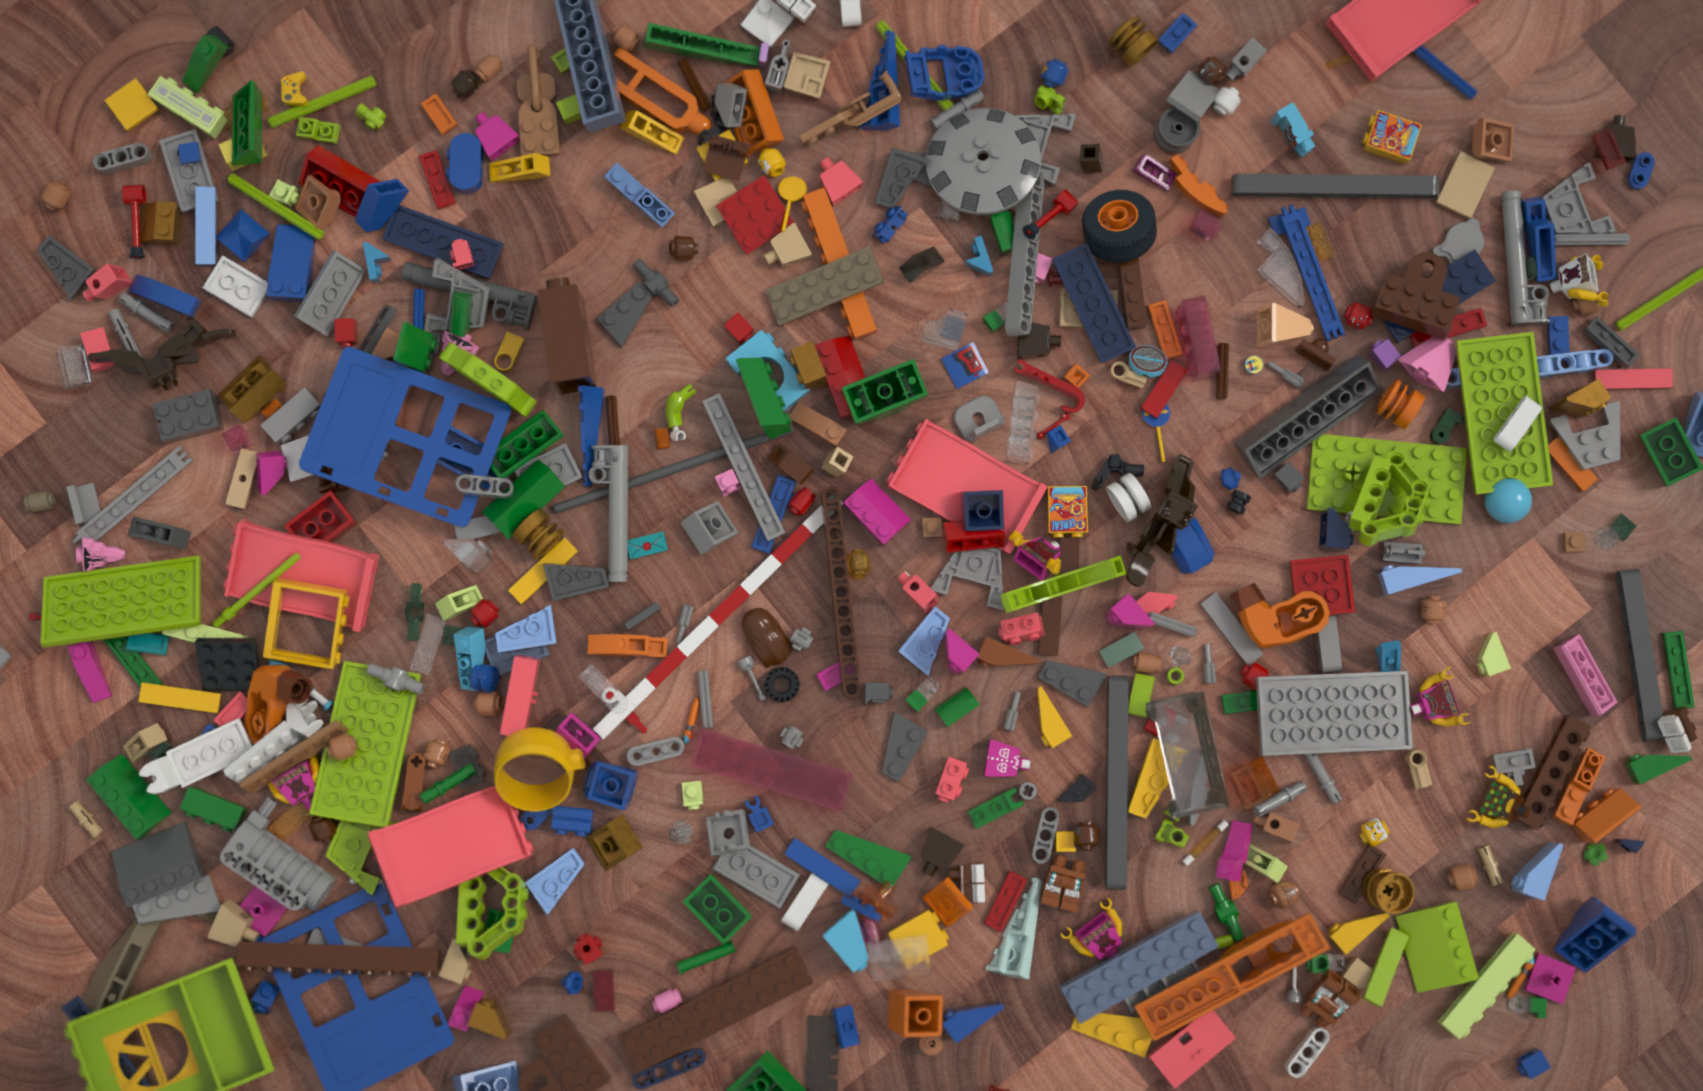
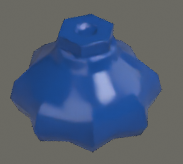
M1228 467L1221 470L1219 479L1222 482V486L1231 491L1239 487L1241 474Z
M570 971L567 977L562 979V985H564L569 995H577L580 989L583 988V978L579 971Z

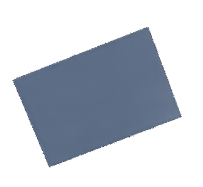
M496 636L485 640L486 656L490 665L498 669L499 677L512 671L514 656L517 654L541 659L550 656L547 646L498 653Z

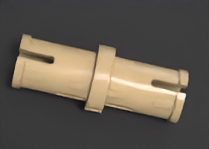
M79 800L68 808L79 820V825L84 826L93 839L104 831L93 819V814L88 813Z
M1485 845L1483 848H1478L1477 850L1484 864L1482 867L1487 871L1491 885L1495 886L1498 883H1503L1504 881L1497 867L1499 864L1494 860L1490 846Z

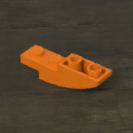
M1178 154L1173 156L1169 161V165L1178 176L1173 182L1176 187L1201 209L1223 218L1228 212V207L1223 199L1217 197L1214 186L1208 184L1207 181L1199 185L1198 177L1195 173L1189 171L1183 157L1180 158Z
M624 634L588 635L587 655L665 659L667 657L668 638Z
M1589 747L1585 750L1557 800L1558 805L1552 816L1553 818L1569 827L1573 825L1585 796L1592 789L1605 760L1604 755Z

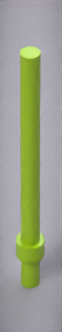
M294 553L234 605L224 609L222 615L212 622L214 627L218 628L225 621L235 617L237 611L300 560L301 556L298 553Z

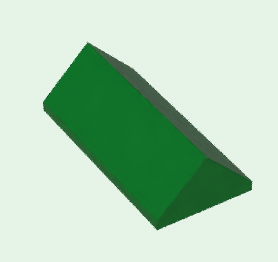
M252 80L232 95V165L235 166L262 163V93Z
M542 410L501 439L490 469L497 478H506L561 439L564 434L549 415Z
M539 459L512 483L514 492L508 499L496 498L482 511L483 515L508 540L513 537L514 531L528 516L539 508L543 509L565 488L554 472ZM510 486L507 489H505L502 493H508L510 491Z

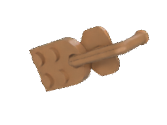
M532 44L528 46L529 74L522 75L517 80V94L524 102L518 114L521 156L533 153L541 155L560 154L557 112L550 102L556 95L555 80L548 73L538 74L537 59L540 57V51Z
M885 71L879 80L885 83L891 95L866 108L863 102L870 98L869 92L856 98L836 111V115L799 135L803 146L806 144L809 147L814 145L822 135L825 137L830 136L835 132V128L842 124L850 127L860 126L899 104L902 97L888 71ZM861 107L863 111L853 116L850 109L853 108L855 111Z

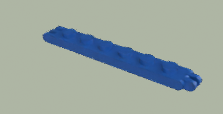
M1293 204L1288 205L1290 213H1288L1286 207H1282L1281 212L1283 215L1280 216V220L1324 338L1327 342L1331 341L1329 333H1331L1333 339L1338 338L1336 330H1338L1342 337L1345 335V331L1300 211H1295Z

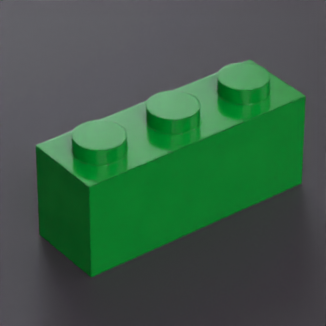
M189 786L180 809L184 810V814L195 818L197 815L202 817V821L211 825L217 823L221 825V829L232 832V830H237L241 826L248 807L194 786Z

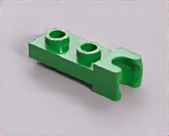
M1016 787L967 811L976 829L1024 805L1023 801L1013 802L1011 800V796L1017 792Z

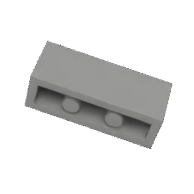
M304 387L260 426L275 443L279 445L285 444L291 440L293 433L299 432L306 427L307 421L317 417L321 403Z

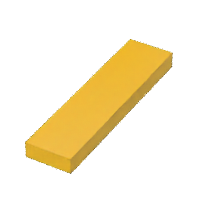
M564 537L508 591L522 605L547 582L543 563L566 564L578 553V550Z
M142 682L139 702L219 713L222 693Z

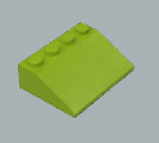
M1447 901L1395 916L1399 931L1409 936L1404 950L1417 993L1479 979L1456 901Z

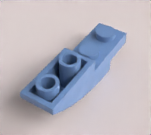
M617 162L604 176L621 195L660 227L663 228L675 214Z

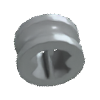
M1030 782L1023 783L1019 787L1020 796L1026 800L1033 799L1037 794L1036 786ZM1026 785H1028V788L1030 786L1033 788L1029 797H1027V794H1023Z

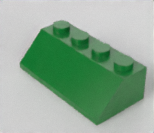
M762 357L736 359L760 426L770 440L792 431L790 427L792 420L789 413H785L783 409L786 404L783 397L778 396L777 390H779V386L776 380L771 378L770 374L773 371L769 362L765 363Z
M124 754L104 764L86 779L135 839H143L172 814L171 810L156 793L147 792L149 784L139 775V772Z

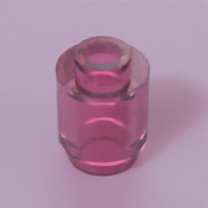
M868 917L861 919L860 928L864 943H869V946L880 944V939H883L880 923Z

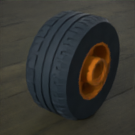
M1112 190L1105 192L1093 199L1083 212L1082 228L1085 243L1088 244L1093 255L1104 261L1123 263L1135 260L1145 254L1155 242L1157 226L1154 208L1149 200L1134 191Z

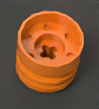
M1396 379L1382 394L1375 413L1380 416L1386 409L1384 419H1388L1392 414H1395L1393 424L1405 430L1417 415L1426 396L1416 389L1407 395L1408 385L1404 384L1399 390L1402 381Z

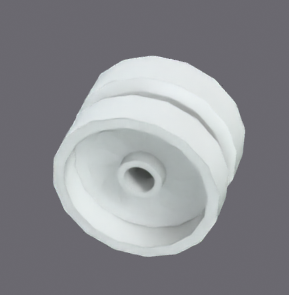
M1131 473L1121 477L1120 484L1113 482L1106 487V492L1112 504L1127 523L1137 517V511L1143 514L1152 508L1144 489Z

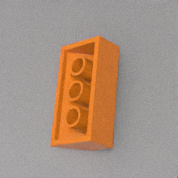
M742 70L725 83H733L747 89L741 127H733L738 141L749 144L747 156L761 152L766 148H772L782 142L784 138L760 71Z

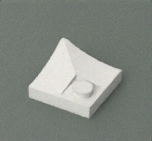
M759 0L742 22L741 27L763 43H769V47H772L794 18L773 1Z
M308 436L281 445L284 457L287 460L290 482L313 476V474L307 473L299 467V460Z

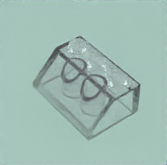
M444 539L442 541L459 560L477 574L494 559L491 555L493 551L480 540Z
M926 934L867 942L872 982L931 974Z

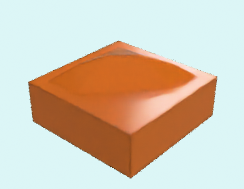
M1075 362L1063 377L1072 385L1080 388L1091 375Z

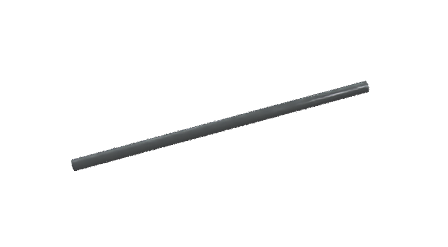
M790 424L792 431L771 440L766 433L742 441L745 448L748 449L794 433L792 424ZM724 447L630 478L628 479V489L728 455ZM609 486L554 504L555 511L560 513L609 496Z

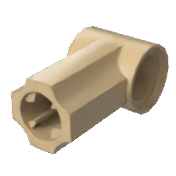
M1120 361L1115 362L1108 369V375L1111 379L1119 380L1143 389L1148 375L1144 374L1143 376L1138 375L1130 366ZM1115 366L1121 367V376H1117L1114 373Z
M1416 749L1407 751L1405 761L1409 766L1414 788L1419 789L1432 785L1426 763V754ZM1415 753L1419 755V761L1416 764L1412 761Z

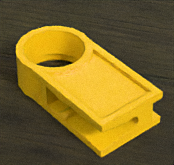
M510 332L506 333L494 360L498 370L509 372L513 369L524 344V338ZM504 355L509 356L512 361L511 365L505 369L498 366V359Z

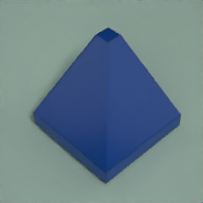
M1061 425L1046 433L1051 453L1071 442Z

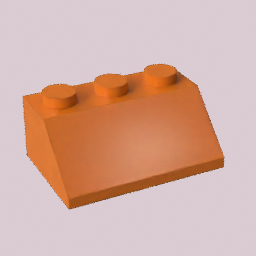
M1610 788L1603 793L1604 797L1599 801L1597 799L1592 801L1585 812H1578L1571 827L1583 842L1597 843L1642 807L1621 788Z

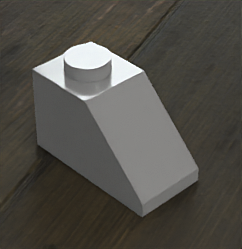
M718 83L715 104L725 127H741L747 89L733 83Z

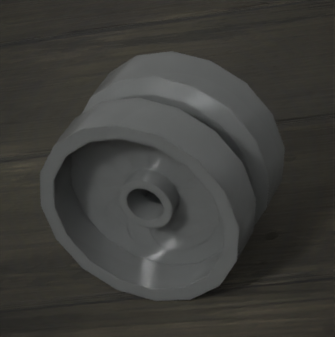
M1171 107L1163 113L1156 123L1153 132L1154 140L1165 153L1173 155L1182 154L1190 148L1199 136L1200 122H1196L1176 107Z

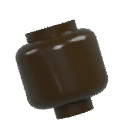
M461 70L451 81L452 91L459 98L462 96L470 98L480 88V79L471 70Z

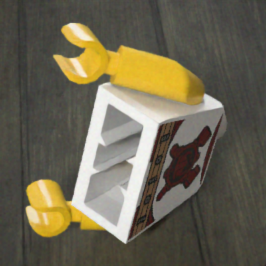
M1587 254L1572 257L1565 265L1558 269L1559 280L1550 283L1553 293L1563 291L1569 299H1581L1592 302L1597 300V304L1600 307H1606L1609 302L1607 292H1601L1599 295L1596 294L1599 292L1595 270L1603 268V262L1599 255H1594L1592 259Z

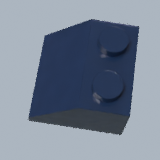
M1003 490L961 491V511L965 531L1004 529Z
M1333 508L1323 510L1320 517L1319 550L1343 552L1353 545L1351 529Z

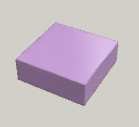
M761 43L758 65L761 67L766 65L769 43Z

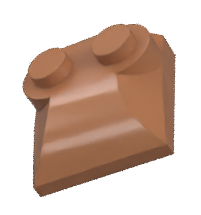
M1484 117L1478 119L1473 128V155L1480 160L1487 158L1512 162L1514 124Z
M308 175L294 209L317 229H324L327 225L331 224L340 204V195L338 191L329 189L320 181Z

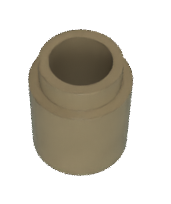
M45 490L25 496L24 504L28 512L32 511L34 513L53 509L56 499L53 493Z

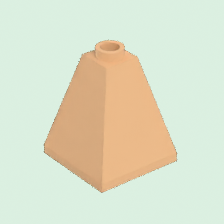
M1271 303L1257 310V348L1304 338L1313 332L1311 319L1279 304Z

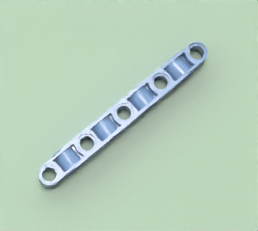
M1606 349L1537 357L1539 378L1600 370L1609 366L1613 361L1612 353ZM1599 355L1604 357V364L1599 361ZM1561 360L1567 363V368L1561 366ZM1452 368L1450 375L1453 376L1454 382H1447L1446 389L1461 387L1459 369Z

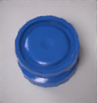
M475 665L471 671L473 673V676L470 677L471 687L476 691L493 692L499 682L498 669L493 665Z

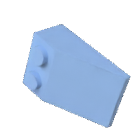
M1548 842L1517 872V875L1513 876L1511 891L1532 899L1545 901L1564 844Z

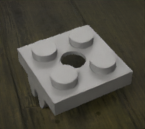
M745 810L717 812L715 816L706 817L711 856L716 857L751 849ZM727 828L734 830V836L731 839L724 837V832Z

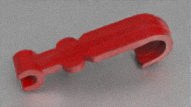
M1017 360V362L1023 364V369L1018 370L1014 367L1013 369L1016 373L1032 378L1076 400L1077 404L1075 407L1071 408L1062 405L1060 407L1061 410L1075 413L1082 409L1085 403V396L1082 390L1027 364L1024 360Z

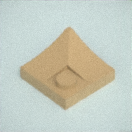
M793 53L783 88L820 99L830 61Z
M722 177L694 191L713 228L725 222L715 205L737 192L730 178Z

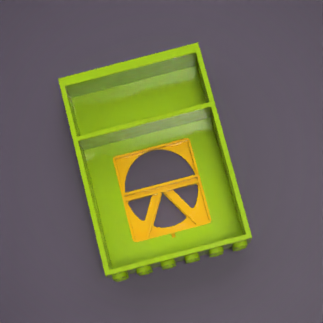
M233 958L66 1023L68 1028L64 1029L68 1040H72L75 1046L71 1048L74 1058L79 1059L82 1065L78 1067L82 1079L86 1078L89 1084L85 1086L86 1091H226L274 1071ZM149 1023L169 1024L177 1028L186 1039L188 1045L186 1063L180 1073L169 1082L147 1027ZM139 1028L146 1047L124 1045L123 1041L132 1031ZM119 1053L149 1056L131 1079H127L119 1066ZM153 1065L159 1085L152 1087L138 1085L140 1079Z

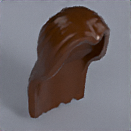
M753 608L745 613L741 623L742 630L753 652L764 667L768 668L770 665H779L784 662L787 656L792 653L793 647L779 622L763 608Z

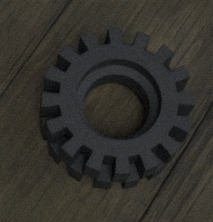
M777 667L766 676L765 690L774 701H790L799 691V678L793 670L787 667ZM779 677H785L790 682V687L786 692H779L775 689L774 684Z

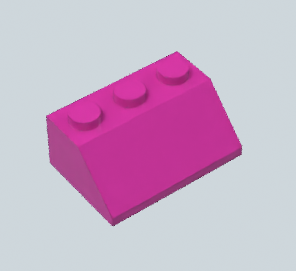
M872 478L859 487L843 503L883 547L911 521Z
M1129 593L1105 612L1107 622L1111 626L1115 625L1117 628L1146 629L1155 624Z
M950 628L944 634L946 662L949 664L947 668L954 674H962L977 658L979 653Z

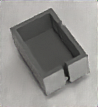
M207 389L192 393L193 397L187 394L152 403L156 420L160 422L157 425L161 441L170 444L224 430L215 392Z

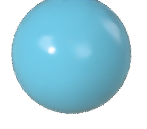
M1502 479L1492 487V489L1495 488L1492 493H1485L1484 504L1488 514L1501 523L1509 524L1522 520L1529 513L1532 506V495L1529 488L1518 479Z

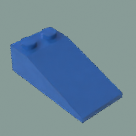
M277 224L267 285V297L274 301L303 302L312 286L315 238L295 225Z
M453 426L450 427L445 440L447 445L474 455H479L484 445ZM439 458L437 464L459 476L473 474V469L444 458ZM490 469L487 477L497 478ZM485 482L483 488L488 491L490 484Z

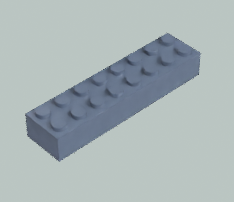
M554 0L583 125L591 133L626 122L598 1Z
M1195 909L1058 986L1077 1021L1081 1024L1219 946L1201 913Z

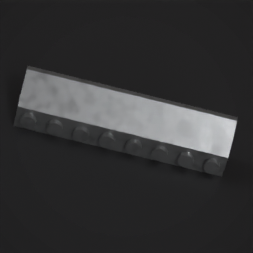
M1357 354L1236 440L1234 444L1242 459L1254 474L1261 479L1383 392V389L1370 362Z

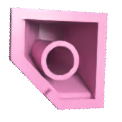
M1433 336L1401 356L1398 361L1417 383L1444 392L1456 356V349L1452 346L1453 342L1447 337L1444 340Z

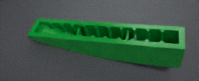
M648 23L643 41V47L697 59L755 67L758 65L760 47Z

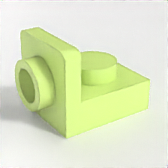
M277 180L269 196L291 208L298 201L300 191L293 185L290 186Z
M702 781L682 783L683 806H688V810L700 809L699 805L704 804Z

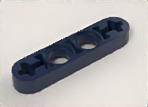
M694 1048L659 1062L635 1074L633 1084L637 1089H646L703 1065L706 1060V1053L701 1048ZM694 1052H697L698 1055L702 1054L699 1063L693 1060L690 1062L692 1066L688 1067L684 1056L688 1055V1059L694 1056ZM680 1059L684 1062L682 1070L674 1069L673 1062ZM657 1067H663L666 1070V1075L663 1078H658L655 1075ZM651 1070V1076L655 1081L651 1082V1078L645 1081V1085L637 1083L636 1080L639 1079V1075L646 1077L649 1075L647 1071Z

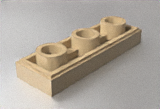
M241 448L226 499V505L246 510L257 471L256 453L258 452ZM246 476V481L242 482V477Z

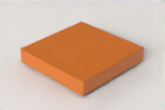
M949 877L922 897L947 928L973 908V905Z

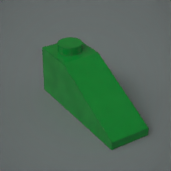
M203 35L193 50L183 82L196 93H199L229 47L215 35Z
M1637 753L1628 757L1629 761L1625 762L1624 765L1633 784L1640 785L1693 759L1691 756L1640 755Z

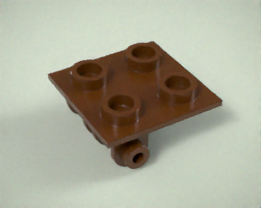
M712 135V138L709 140V149L702 171L739 181L749 144Z

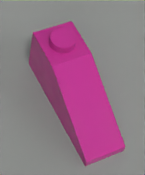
M92 641L80 642L67 647L73 665L92 703L112 697L94 643Z

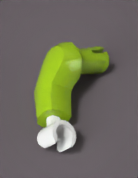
M687 384L679 392H672L666 402L665 415L669 429L673 428L670 434L673 441H678V438L679 440H685L686 438L685 432L680 431L678 427L682 426L681 411L685 401L696 393L695 388L688 392L693 387L691 384Z

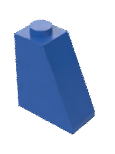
M398 179L368 184L355 218L356 223L365 232L380 230L406 197L409 190Z

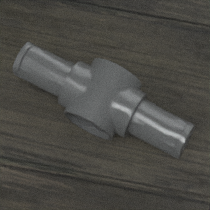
M641 259L634 262L632 266L643 278L645 287L654 296H661L671 307H674L679 302V298L669 289L667 279L658 270H651Z

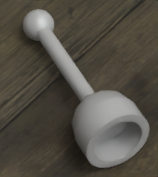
M751 655L737 661V664L741 670L748 671L759 694V700L764 701L766 695L762 693L751 670L754 662Z

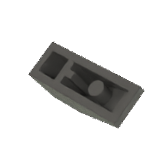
M133 517L128 535L186 550L191 531Z

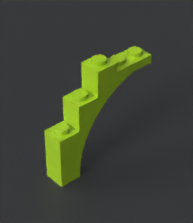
M1121 555L1000 594L1002 605L1006 613L1125 575L1126 571Z

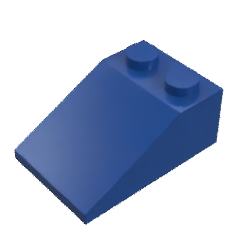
M1000 1001L956 1008L955 1010L949 1009L942 1014V1024L957 1044L1004 1009V1006Z

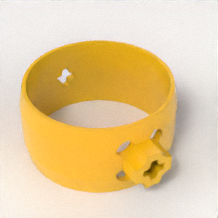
M544 728L521 729L507 736L497 751L493 772L495 786L501 798L515 808L525 811L547 810L557 806L567 797L573 784L574 771L584 769L585 762L581 749L571 750L567 741L559 734ZM540 754L559 762L566 772L560 778L550 783L532 785L519 782L509 776L503 769V765L520 755Z

